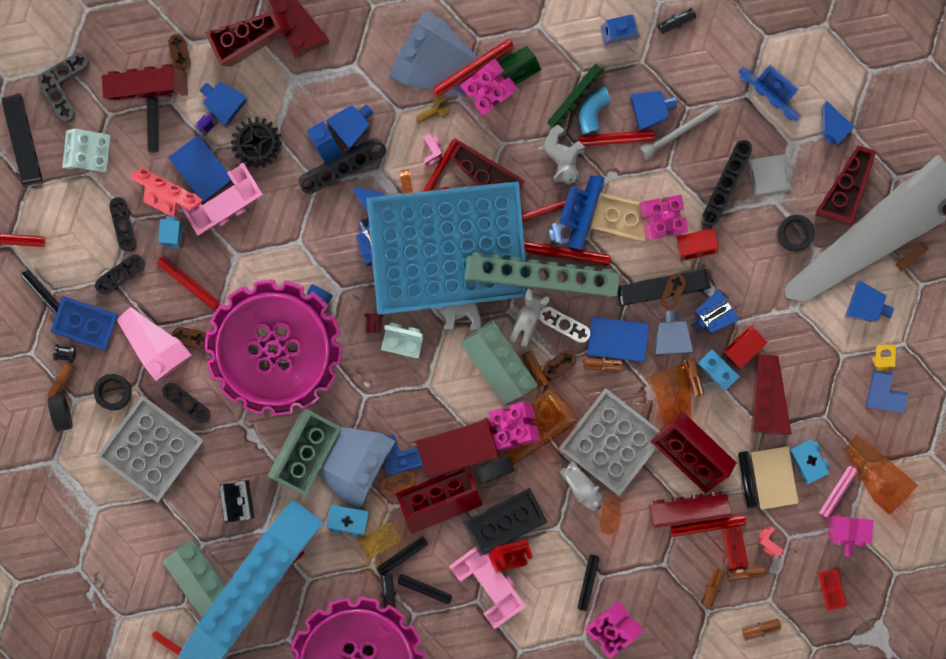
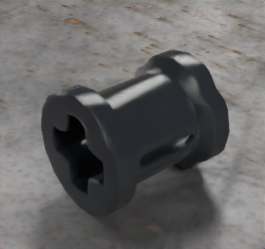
M56 344L53 360H67L70 363H74L76 346L70 348Z

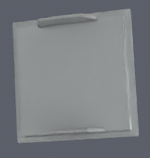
M786 154L748 160L754 197L792 191Z

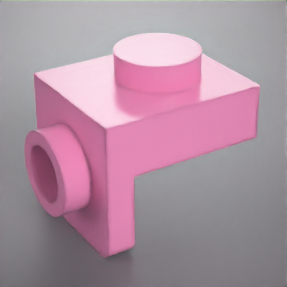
M431 134L424 137V141L432 155L425 158L424 163L425 165L430 164L432 166L440 161L442 153L439 149L441 144L436 137L432 138Z

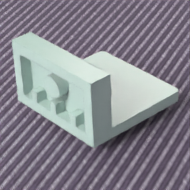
M76 128L67 130L62 168H81L106 172L110 135Z
M390 323L389 326L385 325V335L381 350L419 359L424 338L423 334L420 333V329L409 327L408 330L402 329L401 325Z

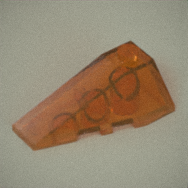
M684 364L647 377L664 425L680 411H683L691 418L690 381L687 380L688 375Z
M552 388L546 390L532 404L536 419L531 421L532 425L538 427L540 441L529 445L519 444V448L504 451L507 457L511 458L513 465L543 447L579 421L570 405Z
M857 434L844 448L874 502L889 515L918 486L903 471Z

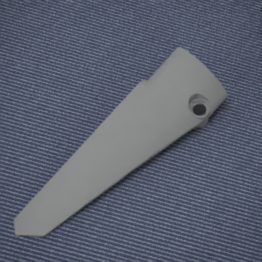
M937 155L912 178L899 185L785 285L786 298L807 302L944 223L946 215L942 211L946 207V162Z

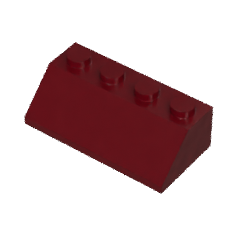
M680 411L671 418L650 441L705 494L727 479L737 464L726 451L683 411Z
M468 466L453 470L396 493L411 534L483 506Z
M722 491L710 492L709 497H703V494L691 495V499L684 500L683 496L672 498V502L665 503L664 499L654 500L653 505H649L652 528L732 517L727 494L722 495Z

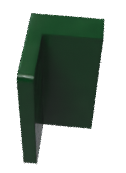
M528 46L521 48L498 62L504 70L501 75L504 79L509 77L515 85L542 70L536 56Z

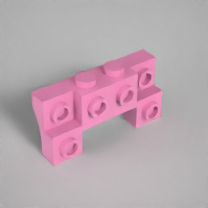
M241 163L239 167L227 172L234 183V186L204 205L201 203L192 210L180 205L198 236L214 226L220 225L221 227L227 224L231 216L236 215L237 217L243 214L249 204L263 196L262 191L245 163Z
M474 547L449 566L460 582L473 573L494 601L495 605L483 613L494 629L526 607L512 588L515 584L509 576L505 578L501 572L495 573L488 553L480 557L476 547Z

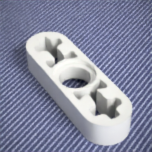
M545 307L540 311V321L546 326L579 343H584L589 339L590 330L587 326L551 307ZM550 311L552 312V317L556 318V315H559L560 318L557 320L556 326L552 325L554 321L551 319L545 321V316L542 314ZM561 320H568L570 322L568 330L560 329L559 322ZM573 324L577 325L575 329L578 331L584 329L587 337L579 339L578 334L574 331L573 335L569 334Z

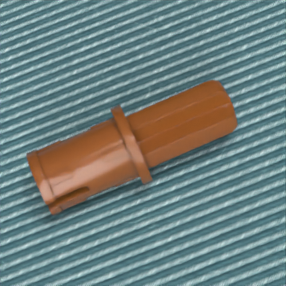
M532 350L525 352L522 357L530 370L529 373L532 374L538 384V388L545 386L549 381L541 369L542 365H539Z
M602 357V359L584 358L583 360L584 369L601 370V372H621L622 366L620 365L622 360L605 359V357Z
M691 358L683 361L688 375L687 380L690 381L694 397H700L705 393L700 378L702 375L699 374L696 359Z
M66 362L64 363L59 375L54 378L56 380L48 392L49 397L62 393L64 387L68 386L67 382L76 369L75 367Z
M744 566V568L727 569L729 581L743 579L748 581L752 578L766 577L767 575L765 566Z
M714 570L709 585H706L707 588L700 602L701 604L712 608L718 592H720L719 587L725 575L724 571Z
M778 619L765 623L758 622V625L742 629L745 641L759 636L765 637V634L781 630V624Z

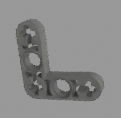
M80 52L42 72L38 77L41 89L57 116L64 122H70L74 119L75 110L60 84L88 68L89 59ZM79 57L81 59H85L83 61L82 66H80L79 64L73 66L76 69L74 71L72 70V67L68 64L69 62H71L72 65L76 64L78 62L77 58ZM63 66L69 69L66 76L59 75V69ZM44 77L52 78L50 80L53 87L57 85V87L50 90L46 83L43 84L45 81ZM54 92L61 93L62 98L60 101H52V94ZM63 104L66 110H71L69 117L62 116L64 112L60 105Z

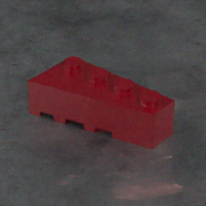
M268 0L273 12L283 13L291 30L285 33L284 36L295 58L329 43L328 37L297 0Z
M272 11L229 26L219 27L216 30L206 31L205 34L220 66L232 67L291 29L283 13Z
M164 64L162 68L156 69L153 66L144 67V70L137 71V69H127L124 73L109 71L108 75H102L103 98L109 101L135 99V95H138L139 98L153 97V94L171 97L174 92L185 96L188 95L187 73L173 67L172 64Z
M460 141L450 156L477 186L519 182V189L521 191L526 182Z
M859 145L856 147L842 172L816 210V216L853 226L876 156L875 150Z
M758 354L756 356L751 432L791 435L779 357L776 355Z

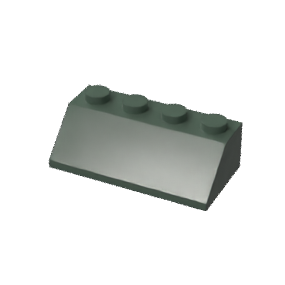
M492 320L460 342L503 404L524 396L538 386Z
M306 408L302 409L267 476L306 496L342 427Z
M191 539L162 562L200 617L203 618L226 587V584L197 542Z

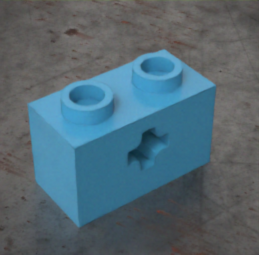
M166 217V220L160 219L158 243L163 247L182 248L184 225L176 217Z
M713 350L709 351L697 363L723 391L727 390L740 377Z
M812 439L790 449V454L806 485L828 475V469H830L826 459H822L819 454L821 449L816 441L813 442ZM808 456L810 458L814 457V466H812V464H807L806 461L809 460Z
M330 505L326 527L331 528L330 532L341 534L343 530L348 531L349 536L360 538L361 534L365 535L369 512ZM347 516H350V520H353V524H349L348 527H345V523H343L342 520L346 519Z

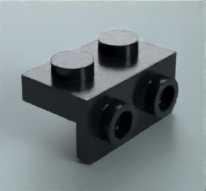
M249 480L220 484L219 494L222 499V515L225 523L254 519Z

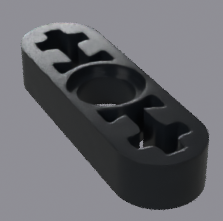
M115 197L110 201L109 208L118 245L123 251L131 252L136 248L137 242L128 205L123 198ZM119 201L123 204L121 213H126V216L121 215L116 218L115 215H119V212L114 206ZM122 219L128 221V227L124 230L118 228V222ZM130 231L131 234H127V238L132 243L127 248L125 245H122L125 242L124 235L120 236V233L125 234Z
M131 255L97 279L95 283L96 290L103 295L110 294L144 269V259L139 255ZM133 259H135L136 261L140 260L141 262L138 263L139 268H136L135 266L132 267L131 269H129L132 271V273L129 274V271L124 267V265L127 264V267H130L133 264ZM119 269L125 271V277L122 280L115 278V272ZM111 275V278L113 279V281L116 282V284L114 285L111 282L107 285V290H100V287L102 286L101 282H109L110 279L108 277Z
M174 383L164 385L162 389L164 398L201 424L210 420V410ZM173 387H175L174 392L178 395H180L181 392L183 393V395L179 397L177 403L174 402L177 399L175 396H167V388L172 389ZM184 398H190L192 401V405L188 409H184L181 406V401ZM196 403L199 405L198 407H196V409H198L199 411H206L205 419L201 418L199 420V415L194 411L193 414L189 413L195 408Z

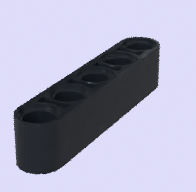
M18 93L3 97L1 101L22 185L26 187L42 183V174L22 95Z
M370 139L304 173L299 178V185L304 193L313 194L381 159L386 154V147L380 139ZM375 145L381 146L378 152H372V148ZM364 154L362 160H355L356 155ZM342 162L347 163V166H346L345 169H343V170H339V169H338V166H339L340 163H342ZM324 171L330 172L327 178H321V174ZM307 180L313 181V184L310 187L304 186V183Z
M740 140L735 145L701 216V222L705 227L715 226L727 205L752 152V145L747 140ZM743 145L747 148L748 152L741 154L738 151V147ZM730 163H737L740 169L738 171L731 170ZM722 180H729L731 182V187L724 188L722 186ZM714 197H721L723 204L716 205L713 200ZM708 213L713 214L715 221L708 222L705 219V215Z
M707 269L680 274L685 279V287L682 294L711 288ZM671 276L618 286L617 298L619 306L661 299ZM679 278L671 280V283L674 284L673 291L676 290L677 286L682 285L679 282Z

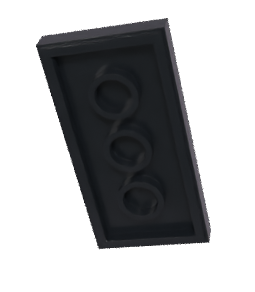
M530 488L463 521L480 557L491 552L496 547L502 546L547 523Z

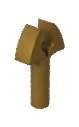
M435 98L433 99L434 106L417 115L416 119L420 123L435 114L441 115L443 119L448 114L451 105L445 109H438L440 104L446 102L447 99Z

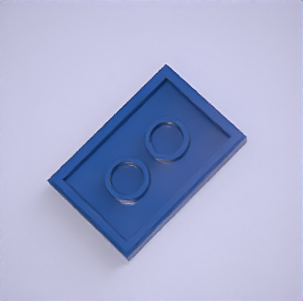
M199 135L168 157L197 196L202 199L203 203L232 182L226 169Z
M63 296L50 332L105 351L118 314Z
M592 317L587 356L645 362L649 324Z

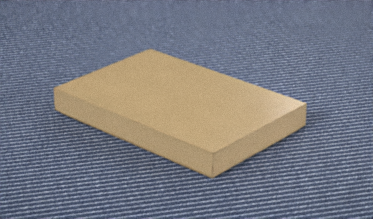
M600 192L589 229L645 243L646 238L643 225L648 223L647 218H642L640 202Z
M789 446L751 452L760 510L798 504Z

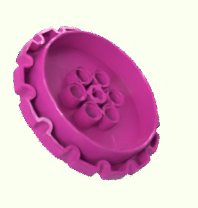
M275 279L255 281L253 284L254 289L252 290L248 289L247 286H242L228 296L229 305H219L210 320L215 329L208 330L206 333L205 352L212 354V358L208 359L207 365L213 380H221L223 382L220 390L232 402L235 403L238 400H242L244 402L243 408L254 413L263 414L265 409H270L274 416L293 413L295 405L305 409L319 399L318 390L327 391L337 375L332 366L340 365L342 343L335 340V337L339 336L341 332L333 314H325L328 305L316 293L312 292L310 295H305L304 286L295 282L285 280L282 286H278ZM284 326L287 329V334H279L277 328ZM265 327L268 330V334L266 336L260 335L258 328ZM290 342H295L298 345L296 351L288 348ZM271 344L273 346H278L276 349L277 351H275L274 349L270 350ZM250 345H258L259 352L253 353L249 348ZM286 359L289 361L290 366L283 368L279 361ZM262 360L268 361L270 368H262L260 362Z
M359 597L356 604L351 603L350 598L329 603L330 609L328 612L323 611L321 608L318 609L305 621L308 627L307 631L299 630L291 646V651L296 653L294 659H426L425 652L417 650V646L422 643L418 632L412 624L409 626L403 624L405 616L391 605L381 609L379 607V600ZM346 643L354 645L355 650L352 654L344 651ZM371 645L374 648L373 655H365L363 651L364 646Z

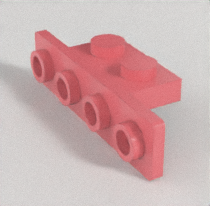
M140 168L131 174L132 180L145 186L143 202L171 217H176L179 214L180 205L192 210L202 203V199L193 193L174 185L147 169Z

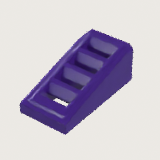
M207 113L194 127L203 136H206L217 125V122L210 113Z

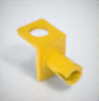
M877 345L876 357H872V361L878 367V371L889 372V367H895L896 346ZM885 349L891 351L890 357H880V354Z

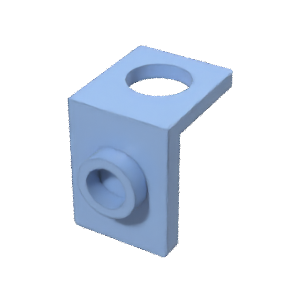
M556 223L552 224L549 235L551 241L555 242V245L569 242L570 238H563L561 236V230L567 226L563 224L556 225Z

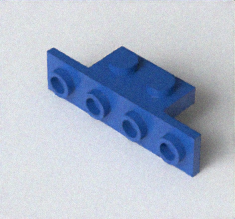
M771 64L759 78L746 67H742L738 71L743 81L751 83L755 86L754 89L758 94L769 98L770 104L784 111L783 114L786 118L796 122L801 117L796 110L787 104L799 88Z
M590 175L585 191L576 187H570L559 223L573 229L567 245L568 248L582 250L605 177Z

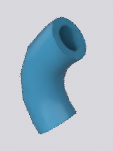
M605 86L589 94L581 105L579 123L583 136L600 129L598 113L603 107L611 104L610 96Z

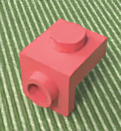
M769 527L768 530L764 528L758 536L760 538L758 543L765 547L763 551L769 556L773 557L775 555L779 557L783 550L768 539L775 529Z

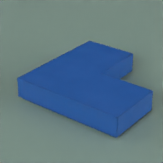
M873 370L866 407L905 413L908 393L890 390L893 373Z
M395 435L388 436L396 441ZM397 441L388 459L386 458L383 463L387 477L423 466L417 447L400 453Z

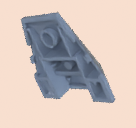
M425 11L416 22L400 50L389 77L405 86L433 90L434 86L478 59V57L442 19ZM466 80L446 93L465 96L466 93L460 85Z
M342 427L318 475L344 502L361 510L370 494L369 490L385 459H388L396 441L379 432Z

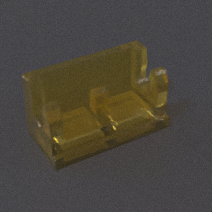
M391 520L357 539L367 559L402 541Z

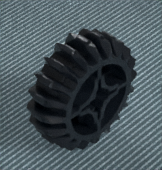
M255 117L254 123L251 118H248L249 124L246 125L242 121L243 128L241 129L238 126L235 128L239 133H232V136L237 139L231 140L232 145H237L232 148V151L238 152L235 155L236 159L242 157L240 163L247 161V167L250 168L252 163H254V168L258 169V163H261L262 167L265 168V161H268L271 165L272 161L270 158H278L274 152L281 153V149L276 146L283 145L282 141L277 140L282 136L281 134H275L279 129L277 127L272 128L273 122L270 121L266 125V118H263L261 123H259L258 117ZM256 128L266 130L270 136H259ZM250 131V139L241 144L244 135ZM254 134L259 141L262 140L259 142V151L255 145L252 146L255 143ZM272 141L270 150L263 155V147ZM243 150H255L258 157H250Z

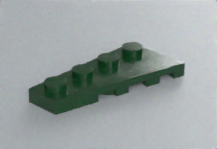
M600 63L594 64L548 120L547 123L551 127L561 126L566 120L565 115L568 111L572 112L578 105L577 101L580 97H584L591 89L589 87L592 83H596L605 69Z

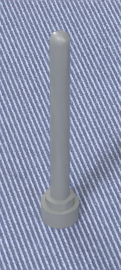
M715 105L655 143L644 144L639 147L645 160L654 157L653 154L656 153V150L718 113L720 106Z

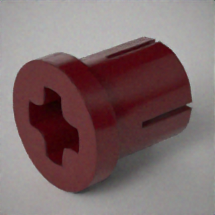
M364 313V317H366V332L381 333V318H383V314Z

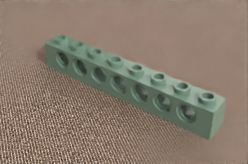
M473 253L472 256L466 257L464 280L613 298L617 297L619 274L613 273L612 269L595 271V267L584 266L583 269H577V265L565 264V267H561L556 262H547V265L540 264L538 260L521 262V258L511 257L510 260H503V256L491 255V258H487L482 253ZM485 263L490 267L489 273H485L483 270ZM503 266H506L509 270L507 276L502 273ZM521 268L527 271L526 278L521 276ZM540 270L545 272L544 280L539 277ZM559 272L564 276L563 282H560L557 278ZM577 274L582 278L581 284L576 282ZM595 277L600 279L599 287L594 283Z

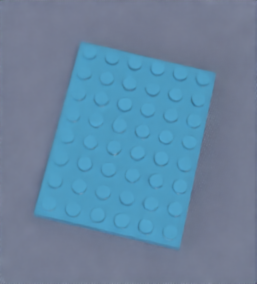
M519 182L367 198L377 314L525 297L528 288L464 280L466 257L472 256L473 253H482L487 258H491V255L503 256V260H510L511 257L521 258V262H525ZM486 263L483 265L485 273L490 272V267ZM503 266L502 273L507 276L509 270L506 266ZM521 268L520 274L526 278V270Z

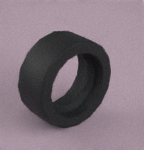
M796 214L784 219L777 232L779 243L783 248L792 252L806 249L812 243L815 236L812 222L805 216ZM799 222L806 227L807 238L801 244H792L786 239L785 229L790 223Z
M117 374L102 376L94 387V397L97 403L111 411L124 408L130 402L132 396L129 382L123 376ZM109 381H117L124 388L123 398L117 403H108L102 396V388Z
M59 394L48 397L49 413L55 430L61 432L72 429L71 412L65 395Z
M507 457L477 468L476 471L480 482L485 483L515 472L511 458Z

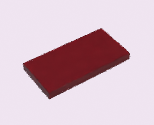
M488 419L415 441L427 478L500 456Z

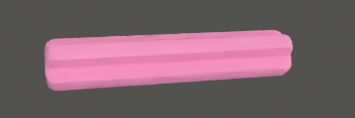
M849 466L820 510L822 516L828 518L858 472L854 467Z

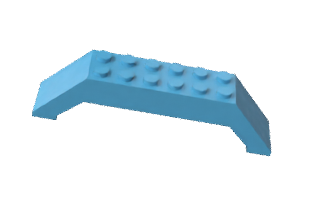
M292 499L267 529L198 623L179 653L178 658L224 659L246 626L324 522Z

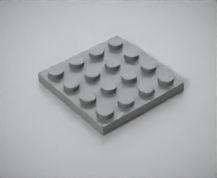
M605 388L559 447V450L620 496L656 450V447L650 441L660 430Z
M142 395L96 458L159 503L203 444L204 440Z

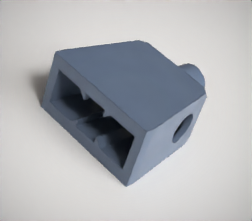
M677 311L665 312L666 323H659L657 326L655 355L692 353L693 348L686 322H677Z

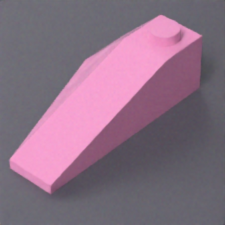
M132 307L116 319L144 367L155 381L165 379L192 356L179 339L150 322L148 318Z

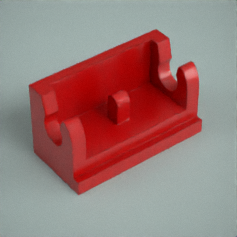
M714 228L676 236L680 261L718 254L719 246Z
M749 326L722 353L734 366L741 369L768 342L754 327Z
M741 527L722 530L729 568L747 566L748 560Z
M528 539L498 546L488 553L495 573L523 567L528 564L527 558L529 560L533 558L528 545Z
M839 568L819 572L818 575L827 611L847 607Z

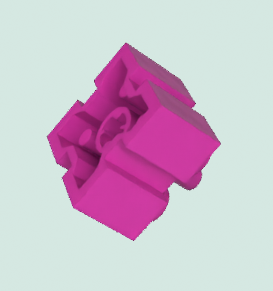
M496 59L492 60L460 85L468 97L472 95L475 97L477 102L474 105L483 116L518 89L509 77L504 79L501 75L504 70Z
M682 195L661 199V202L659 198L639 203L642 218L646 217L648 223L643 225L646 240L688 233L686 217L681 218L680 211L684 210Z
M521 402L509 406L510 410L501 408L489 412L491 425L497 428L498 432L494 434L497 450L508 451L519 448V444L529 445L540 441L538 427L532 425L531 421L536 419L532 404Z
M829 516L828 540H833L832 544L845 545L844 556L852 557L853 546L866 547L867 543H872L874 520Z
M620 601L599 615L585 628L594 641L598 639L601 642L600 648L609 659L632 643L644 631L635 619L630 620L629 612Z

